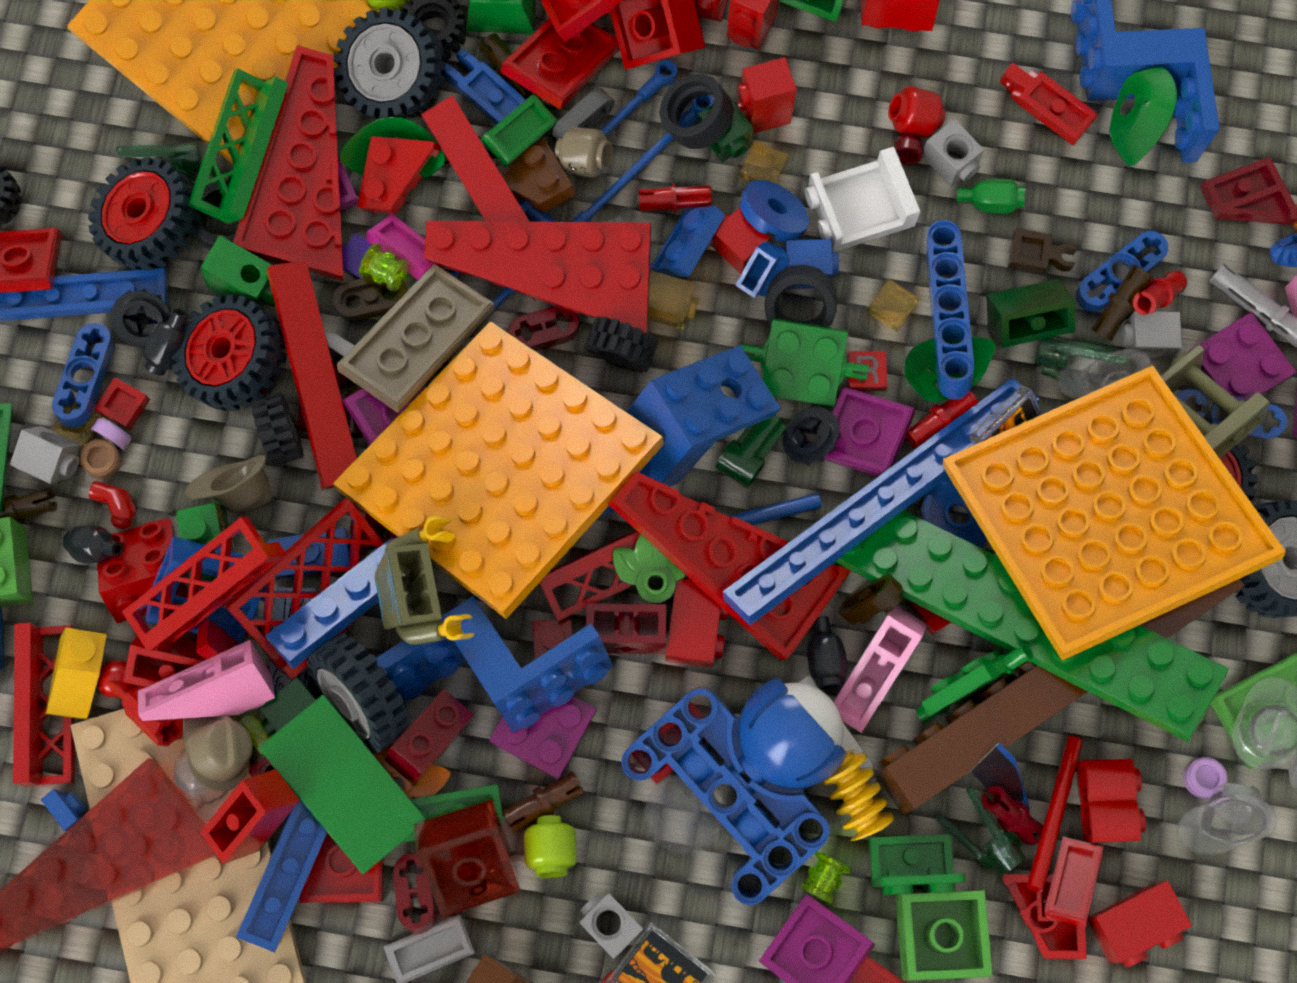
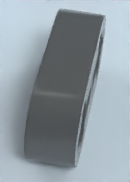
M602 88L594 89L556 123L552 131L553 136L557 140L563 138L565 132L571 127L595 128L611 112L615 101Z

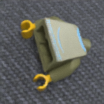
M431 516L426 520L424 530L417 528L390 541L375 572L374 580L384 629L396 628L397 634L410 645L443 641L445 636L453 641L470 639L474 636V633L464 634L461 629L462 621L472 618L469 614L453 615L447 617L444 623L441 621L442 615L428 541L451 542L456 534L443 531V527L445 524L450 523L452 519Z

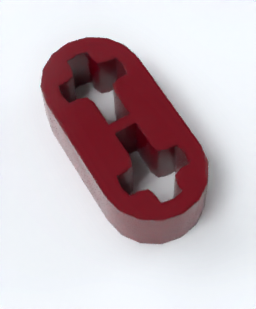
M554 306L516 318L510 325L509 334L534 351H539L573 340L579 332V319L577 313ZM564 317L566 322H570L568 323V330L561 331L559 326H555L557 325V318ZM528 327L530 332H534L531 336L532 340L525 342L524 338L520 336L521 328Z
M408 853L397 860L393 871L397 916L400 923L409 932L422 934L428 932L437 920L434 876L431 865L422 855ZM413 864L423 871V873H419L416 876L417 888L415 889L412 888L411 881L404 876V874L410 872V866ZM414 898H418L420 906L427 910V913L421 915V922L415 923L411 917H408V914L414 912L415 909Z

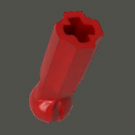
M113 660L105 663L100 669L97 681L101 693L110 698L115 697L123 700L122 705L124 706L125 714L157 746L169 747L172 742L181 739L184 734L183 718L142 721L138 715V691L146 687L123 682L127 662Z

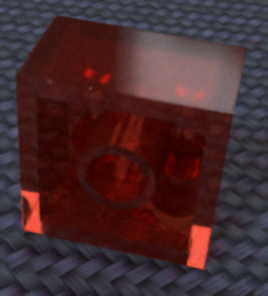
M493 799L414 824L416 852L441 917L521 892L516 862Z

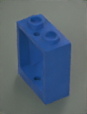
M173 536L152 587L203 548L205 544ZM219 548L216 553H221V549ZM231 551V555H232V556H237V557H242V558L245 556V555H243V554H239V553H235V552H232V551ZM213 558L205 559L202 563L201 573L218 577L220 560ZM229 562V568L235 563ZM178 581L173 585L171 602L183 605L188 599L175 595L180 584ZM266 585L261 589L262 591H266ZM252 597L240 607V610L247 618L257 619V606L260 600L265 601V597ZM147 605L146 622L158 624L160 607ZM223 607L217 609L189 631L190 633L198 634V626L207 619H210L239 644L246 632L228 609ZM170 609L169 615L175 610Z

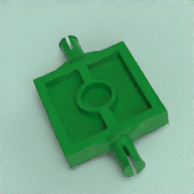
M773 318L770 336L764 344V348L741 343V347L750 361L761 362L762 380L773 397L834 407L838 386L844 376L863 380L867 379L868 364L846 362L845 347L848 330Z
M1022 644L1012 652L1001 654L999 649H996L986 656L961 668L962 671L930 687L934 695L922 701V707L916 709L918 718L923 723H927L937 715L947 713L951 705L963 700L1002 675L1013 673L1015 668L1033 659L1031 649L1026 644Z

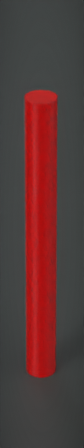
M1068 736L1027 883V888L1036 892H1043L1083 744V740L1074 736Z

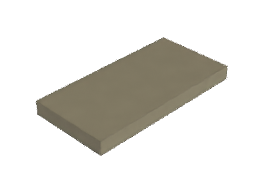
M434 264L337 364L338 372L396 412H399L493 312L494 303Z

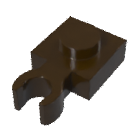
M1016 228L1012 236L1008 268L1045 274L1049 264L1060 271L1069 272L1074 267L1075 262L1065 261L1061 254L1074 255L1077 247L1069 243L1059 246L1051 245L1053 234Z

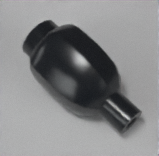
M174 309L169 321L160 323L150 335L143 352V357L146 360L144 367L149 372L163 376L167 373V370L173 369L172 365L177 363L172 359V356L180 350V346L185 338L183 326L188 318V314L185 311Z
M96 525L74 526L63 537V547L65 550L68 551L74 560L82 563H101L112 556L120 557L124 552L122 542L115 541L109 531Z
M820 616L814 622L815 634L809 639L807 645L808 665L811 677L818 682L819 689L831 690L842 687V678L848 670L847 658L842 640L830 630L829 617Z

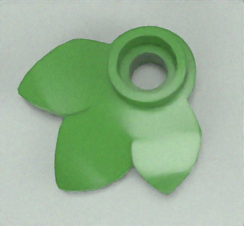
M641 534L636 542L635 550L615 548L613 551V564L619 578L627 584L636 586L640 597L648 603L661 604L666 602L673 595L676 582L686 576ZM652 577H659L663 580L664 584L660 590L655 591L649 588L648 582Z

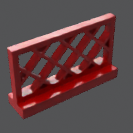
M346 498L285 551L287 556L240 591L225 605L228 611L267 654L272 664L292 680L307 667L306 660L308 658L293 669L268 643L266 635L270 633V625L279 626L286 620L271 619L273 597L292 598L291 616L300 609L301 598H315L329 587L330 571L348 572L358 564L360 544L373 545L375 549L384 544L352 502ZM347 513L354 521L352 538L334 537L336 522ZM326 531V537H320ZM361 531L367 539H361ZM313 542L325 543L323 565L304 564L306 548ZM333 543L351 544L349 566L331 565ZM296 558V564L291 563ZM283 569L295 570L293 591H274L275 577ZM304 570L322 571L320 592H301ZM266 585V591H262L261 589ZM252 597H265L263 619L247 618L240 610V607ZM357 618L355 621H353L350 625H348L345 629H343V630H342L340 633H338L335 637H337V636L340 635V634L342 635V634H343L353 623H355L359 618ZM254 625H262L261 633Z

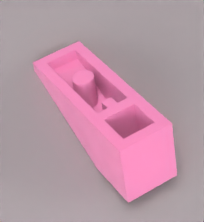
M898 606L888 612L834 700L844 723L862 733L923 637L927 627L926 623Z
M248 640L139 690L138 715L142 721L239 715L247 710L257 709L263 706L265 702L275 698L272 674L252 642Z

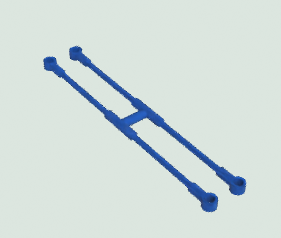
M670 60L659 62L656 66V73L637 90V95L600 130L607 136L643 101L647 102L663 86L674 84L677 79V66ZM664 70H669L672 72V74L670 76H664L661 74V72ZM711 95L700 96L692 100V106L680 117L679 125L681 128L691 127L698 120V113L706 109L698 107L697 104L699 102H706L709 106L714 103ZM667 132L585 212L581 211L570 222H591V218L674 138ZM519 202L525 215H528L533 221L556 222L546 212L544 213L532 207L530 202ZM454 270L449 272L456 278L461 274ZM507 287L504 288L492 300L494 303L493 312L515 290ZM431 378L424 384L425 387L430 384Z

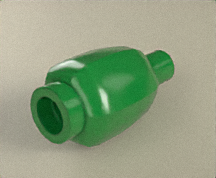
M984 179L977 182L972 188H957V202H971L976 209L982 212L1008 214L1015 211L1016 208H1024L1025 186H1018L1011 179Z

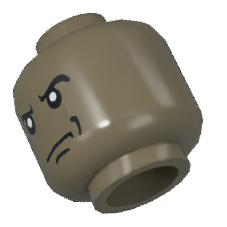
M571 127L565 132L563 138H559L556 143V159L560 160L562 169L569 175L595 178L603 170H607L612 161V143L598 129Z

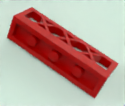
M247 516L240 517L124 609L122 613L148 652L170 647L287 556V553L279 541L265 543ZM241 531L253 548L243 558L231 555L233 537ZM219 548H221V553H216V551ZM207 558L220 560L218 577L213 581L201 579L202 563ZM229 562H234L235 564L229 568ZM191 571V577L185 576ZM178 581L190 583L188 601L183 605L171 602L173 585ZM199 586H205L201 591H199ZM147 605L160 607L158 624L151 630L139 614ZM170 609L175 610L169 615Z
M636 529L552 568L540 581L539 586L544 592L557 621L585 609L586 603H598L633 586L623 581L619 582L620 578L617 572L611 586L604 590L589 586L588 583L593 570L600 566L615 570L614 565L609 564V562L613 561V551L615 548L635 550L636 542L640 536ZM586 573L583 583L573 580ZM564 583L581 587L576 603L561 610L552 589ZM586 590L595 592V594L583 599Z
M31 622L14 625L13 784L24 787L75 783V743L70 726L75 724V718L62 717L63 729L53 739L43 732V721L49 716L45 714L47 706L43 710V700L46 703L48 702V696L43 692V682L53 673L56 660L55 658L51 661L44 654V637L61 636L65 628L75 629L72 625L38 627ZM44 662L48 665V666L45 668V670H44ZM43 740L48 744L44 749ZM62 740L63 749L58 745ZM55 750L63 758V775L43 777V761Z

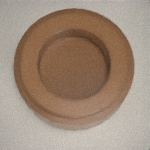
M105 439L90 441L80 453L82 468L90 476L97 479H106L117 473L122 463L119 449Z

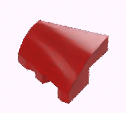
M1003 874V882L1014 899L1044 959H1087L1085 927L1045 917L1044 911L1053 874H1047L1043 892H1036L1027 888L1030 874Z

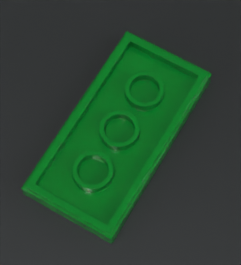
M325 694L258 747L362 875L427 821V818Z

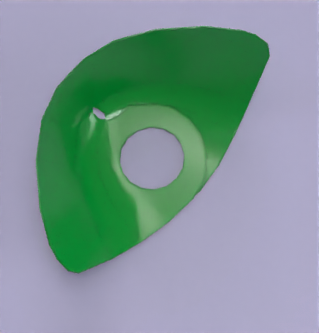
M1153 68L1133 73L1123 83L1111 116L1109 133L1113 146L1123 161L1129 166L1138 163L1158 142L1174 113L1177 102V90L1174 79L1167 69ZM1134 94L1135 103L1128 114L1121 115L1120 108L1122 102L1128 95Z
M386 117L375 120L361 128L343 147L339 160L343 165L363 176L371 136L396 138L398 136V139L431 141L435 143L437 141L424 128L413 121L398 117ZM441 147L436 158L431 155L419 172L423 176L420 180L433 175L444 165L445 157Z
M971 336L974 358L973 387L987 371L996 347L995 342L990 339ZM934 339L917 344L909 351L905 358V378L924 401L939 402L949 399L943 396L939 389L934 386V382L937 380ZM954 339L945 341L949 344L960 343L959 341ZM960 373L948 374L952 378L963 377Z

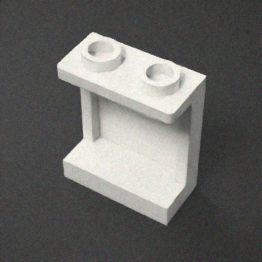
M894 147L881 150L877 161L823 178H820L818 172L810 174L808 187L804 190L809 208L811 210L816 209L820 219L817 221V227L821 239H831L832 253L914 227L920 214V209Z

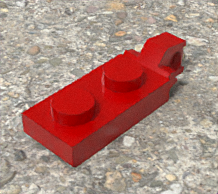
M1012 63L1001 77L1000 83L1011 92L1010 97L1019 106L1072 146L1078 142L1098 117L1094 110L1042 71L1039 74L1033 71L1026 73L1016 64Z

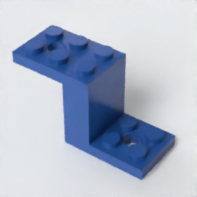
M1111 0L1073 1L1071 19L1073 23H1077L1078 27L1075 50L1077 55H1081L1083 65L1080 68L1079 80L1081 88H1086L1087 101L1117 100L1123 83L1133 73L1153 68L1167 69L1174 79L1177 90V102L1172 115L1176 116L1177 123L1175 146L1177 150H1181L1182 163L1197 162L1220 130L1205 29L1186 28L1116 32ZM1130 94L1125 99H1135V95Z
M741 345L650 380L627 410V413L663 437L664 445L639 473L669 487L674 486L686 476L717 440L771 418L781 409ZM721 386L730 388L734 392L736 399L726 396ZM608 506L598 518L610 514L615 510L612 507Z
M474 596L442 615L441 619L444 623V620L449 616L471 615L472 618L462 621L461 629L464 634L474 633L472 638L453 641L445 636L443 641L419 645H410L403 640L376 658L379 668L383 666L388 673L386 675L387 679L394 682L397 687L395 692L401 695L403 701L418 697L427 686L439 678H446L452 675L461 664L467 661L513 733L519 729H526L539 720L541 714L554 706L564 705L573 697L576 691L587 684L599 682L606 676L608 670L613 668L604 644L591 623L521 668Z

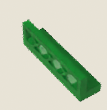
M239 68L233 71L188 205L227 224L244 218L288 82L276 76L264 82ZM241 82L258 91L254 104L244 107L238 94ZM233 105H234L235 108H236V111L231 112V111H232V108H233ZM251 110L250 116L248 117L247 111ZM239 115L245 131L242 138L233 141L226 125L229 118ZM223 138L225 144L220 146L221 140ZM240 143V146L237 151L235 145ZM227 148L232 158L233 166L230 172L221 175L215 158L218 151ZM211 172L214 178L208 180ZM229 177L227 184H225L224 178ZM216 182L222 195L219 208L201 200L206 185Z

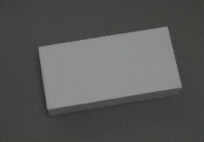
M461 914L434 925L428 932L412 934L384 946L396 983L410 982L476 953Z

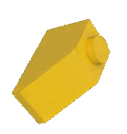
M71 628L64 629L59 639L45 714L87 720L100 674L107 634Z

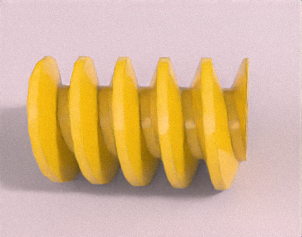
M855 749L846 751L847 755L843 764L832 776L823 781L824 785H837V789L829 798L830 800L843 799L844 804L835 812L837 815H850L851 818L842 826L843 830L856 829L857 834L850 841L877 833L894 820L891 812H880L888 802L884 797L873 798L880 791V784L877 782L866 783L873 776L874 771L871 767L859 768L868 757L864 752L853 753Z

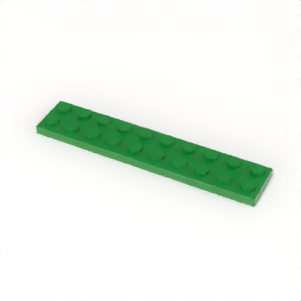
M904 510L835 561L836 564L870 581L880 579L881 576L890 573L902 584L903 587L900 595L903 598L1009 652L1017 649L1022 644H1026L1033 653V659L1028 660L1029 662L1188 743L1228 674L1229 668L1141 625L1062 661L997 555Z

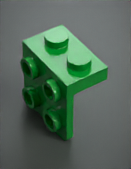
M951 834L868 838L872 888L882 887L883 895L914 893L913 886L923 885L924 893L956 891V883L965 882V873L954 874Z

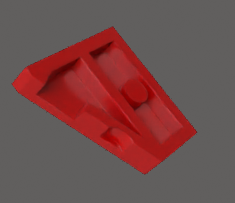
M371 136L357 207L364 212L396 215L405 203L409 191L414 189L423 177L419 172L431 155L436 158L440 152V146L431 141Z

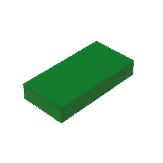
M532 94L481 138V141L506 168L528 147L532 146L554 127L558 120L538 97Z

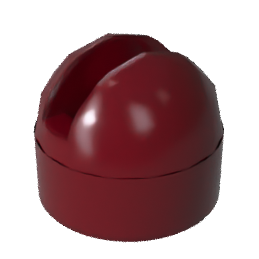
M911 133L902 134L897 138L894 148L900 163L903 165L919 163L923 154L921 139L917 136L914 137Z

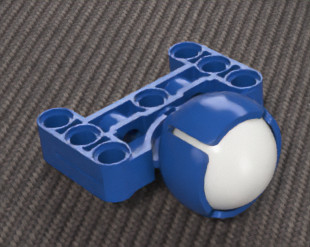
M777 677L767 681L752 693L747 699L740 717H735L733 712L711 689L698 687L691 690L626 749L622 755L621 765L624 773L629 778L637 781L648 779L666 763L670 765L750 855L734 871L731 888L734 897L739 902L746 905H755L764 900L828 840L830 833L828 820L803 792V788L822 783L832 776L843 764L847 752L842 747L844 736L843 721L835 703L816 687L804 683H784ZM703 695L710 699L712 711L709 715L698 717L692 713L690 701L694 696ZM671 722L680 727L682 738L678 743L669 744L661 738L660 729L663 724ZM704 737L725 761L721 763L701 739ZM635 750L646 751L652 760L651 768L645 771L635 769L630 760L632 752ZM745 772L750 778L747 779L742 773ZM721 784L731 785L737 793L736 800L726 805L719 803L714 796V790L717 786ZM758 798L777 818V823L757 803ZM809 818L816 819L822 825V831L819 836L811 839L804 837L799 831L802 821ZM776 846H783L790 850L792 858L785 865H775L769 858V852ZM750 873L759 877L762 885L756 892H745L741 889L738 882L741 876Z

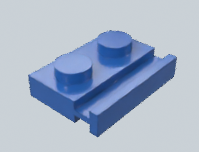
M716 206L697 207L693 210L686 208L650 269L659 277H663L664 274L668 277L690 276L724 219L725 214Z

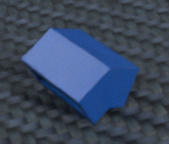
M765 241L756 247L735 286L754 298L757 295L766 297L770 281L779 271L785 269L790 261L785 249Z

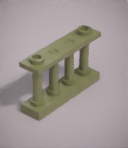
M1198 345L1188 354L1184 352L1178 355L1171 363L1169 370L1161 375V378L1172 393L1189 380L1228 412L1227 418L1219 425L1216 423L1210 424L1174 394L1219 459H1221L1265 421L1270 401L1259 392L1247 401H1238L1201 371L1205 349Z

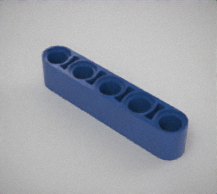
M940 220L929 227L926 243L937 384L943 396L957 400L967 396L972 389L974 358L961 232L955 223L949 220ZM939 243H947V244H949V245L942 246V245H938V244H939ZM945 274H946V275H951V276H953V277L943 278V277H941V275H945ZM953 307L956 308V310L947 311L942 308ZM954 339L959 341L960 343L949 344L945 341ZM960 373L963 377L952 378L948 374Z

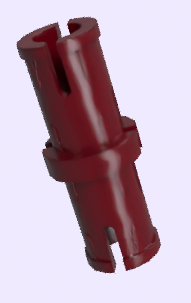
M989 787L986 791L994 797V800L992 801L983 794L981 802L985 809L997 817L998 824L1006 831L1014 832L1027 845L1039 843V839L1032 832L1035 831L1041 836L1043 825L1030 815L1029 808L1020 800L1012 799L1002 787Z

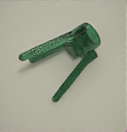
M197 141L176 145L117 146L115 148L119 157L168 156L169 164L183 173L190 181L195 180L194 171H200L202 165Z
M1051 337L1041 340L1034 364L1043 366L1042 375L1052 377L1085 396L1092 392L1057 371L1058 367L1066 368L1070 355L1128 365L1130 360L1127 357L1114 355L1118 352V348L1115 346Z
M968 787L966 789L968 796L993 836L984 844L987 852L982 851L943 815L937 814L936 820L979 859L985 870L994 867L999 875L1005 874L1025 860L1026 857L1020 850L1022 844L1014 832H1008L1004 828H1002L1003 832H1000L988 810L982 805L981 799L974 788ZM988 793L989 798L993 801L994 797Z

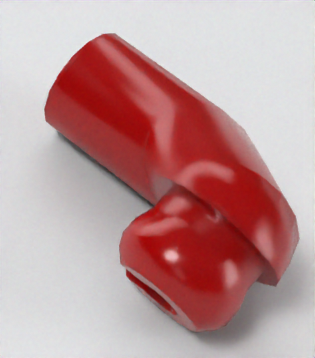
M94 481L89 489V498L108 504L110 514H112L110 521L114 527L119 529L129 528L133 523L132 518L136 516V508L129 492L122 488Z

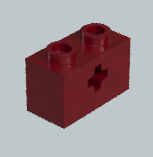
M586 603V626L590 623L592 624L608 654H666V604Z
M443 689L391 746L384 761L413 786H416L466 729L474 714Z

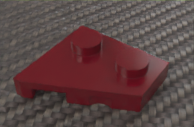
M1271 157L1206 180L1200 186L1215 219L1294 225L1297 223V207Z

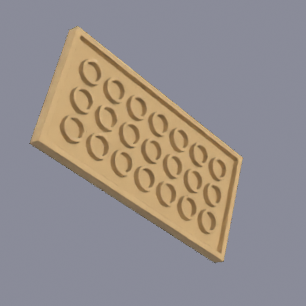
M125 709L70 725L130 983H307L291 919H289L275 953L235 937L272 855L273 850L270 838L256 853L226 864L220 861L200 831L234 789L223 792L208 790L196 781L189 769L184 734L181 739L175 740L169 747L157 746L125 714ZM249 772L247 773L245 779L251 777Z

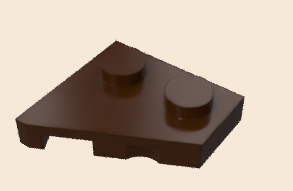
M545 139L528 147L506 168L501 163L495 165L516 199L528 201L532 207L544 213L577 195Z

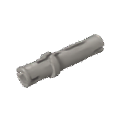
M1224 263L1209 282L1221 289L1247 311L1252 312L1259 320L1266 324L1265 329L1269 332L1274 330L1297 348V318L1288 312L1290 308L1285 304L1281 307Z

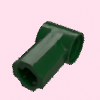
M775 415L745 428L737 441L735 439L732 440L718 459L715 468L744 488H749L766 463L765 458L784 434L787 426Z

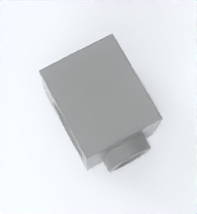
M953 119L927 140L922 157L951 187L960 179L966 182L978 172L981 167L978 163L984 149L956 119ZM948 152H956L961 155L962 159H954L948 155Z
M1134 311L1125 324L1121 325L1120 344L1125 346L1126 359L1171 360L1182 348L1180 312L1155 311L1144 316Z
M43 426L22 429L10 465L50 484L66 480L77 470L79 465V457L77 455L81 444Z
M597 893L580 910L585 917L579 923L613 959L643 930L609 893L604 898ZM605 911H614L621 920L619 930L610 936L602 934L597 927V919Z

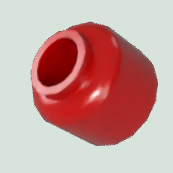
M908 86L901 92L896 93L890 102L888 117L896 131L902 134L911 133L914 137L917 136L922 139L931 136L936 129H939L943 125L946 115L939 94L914 86Z

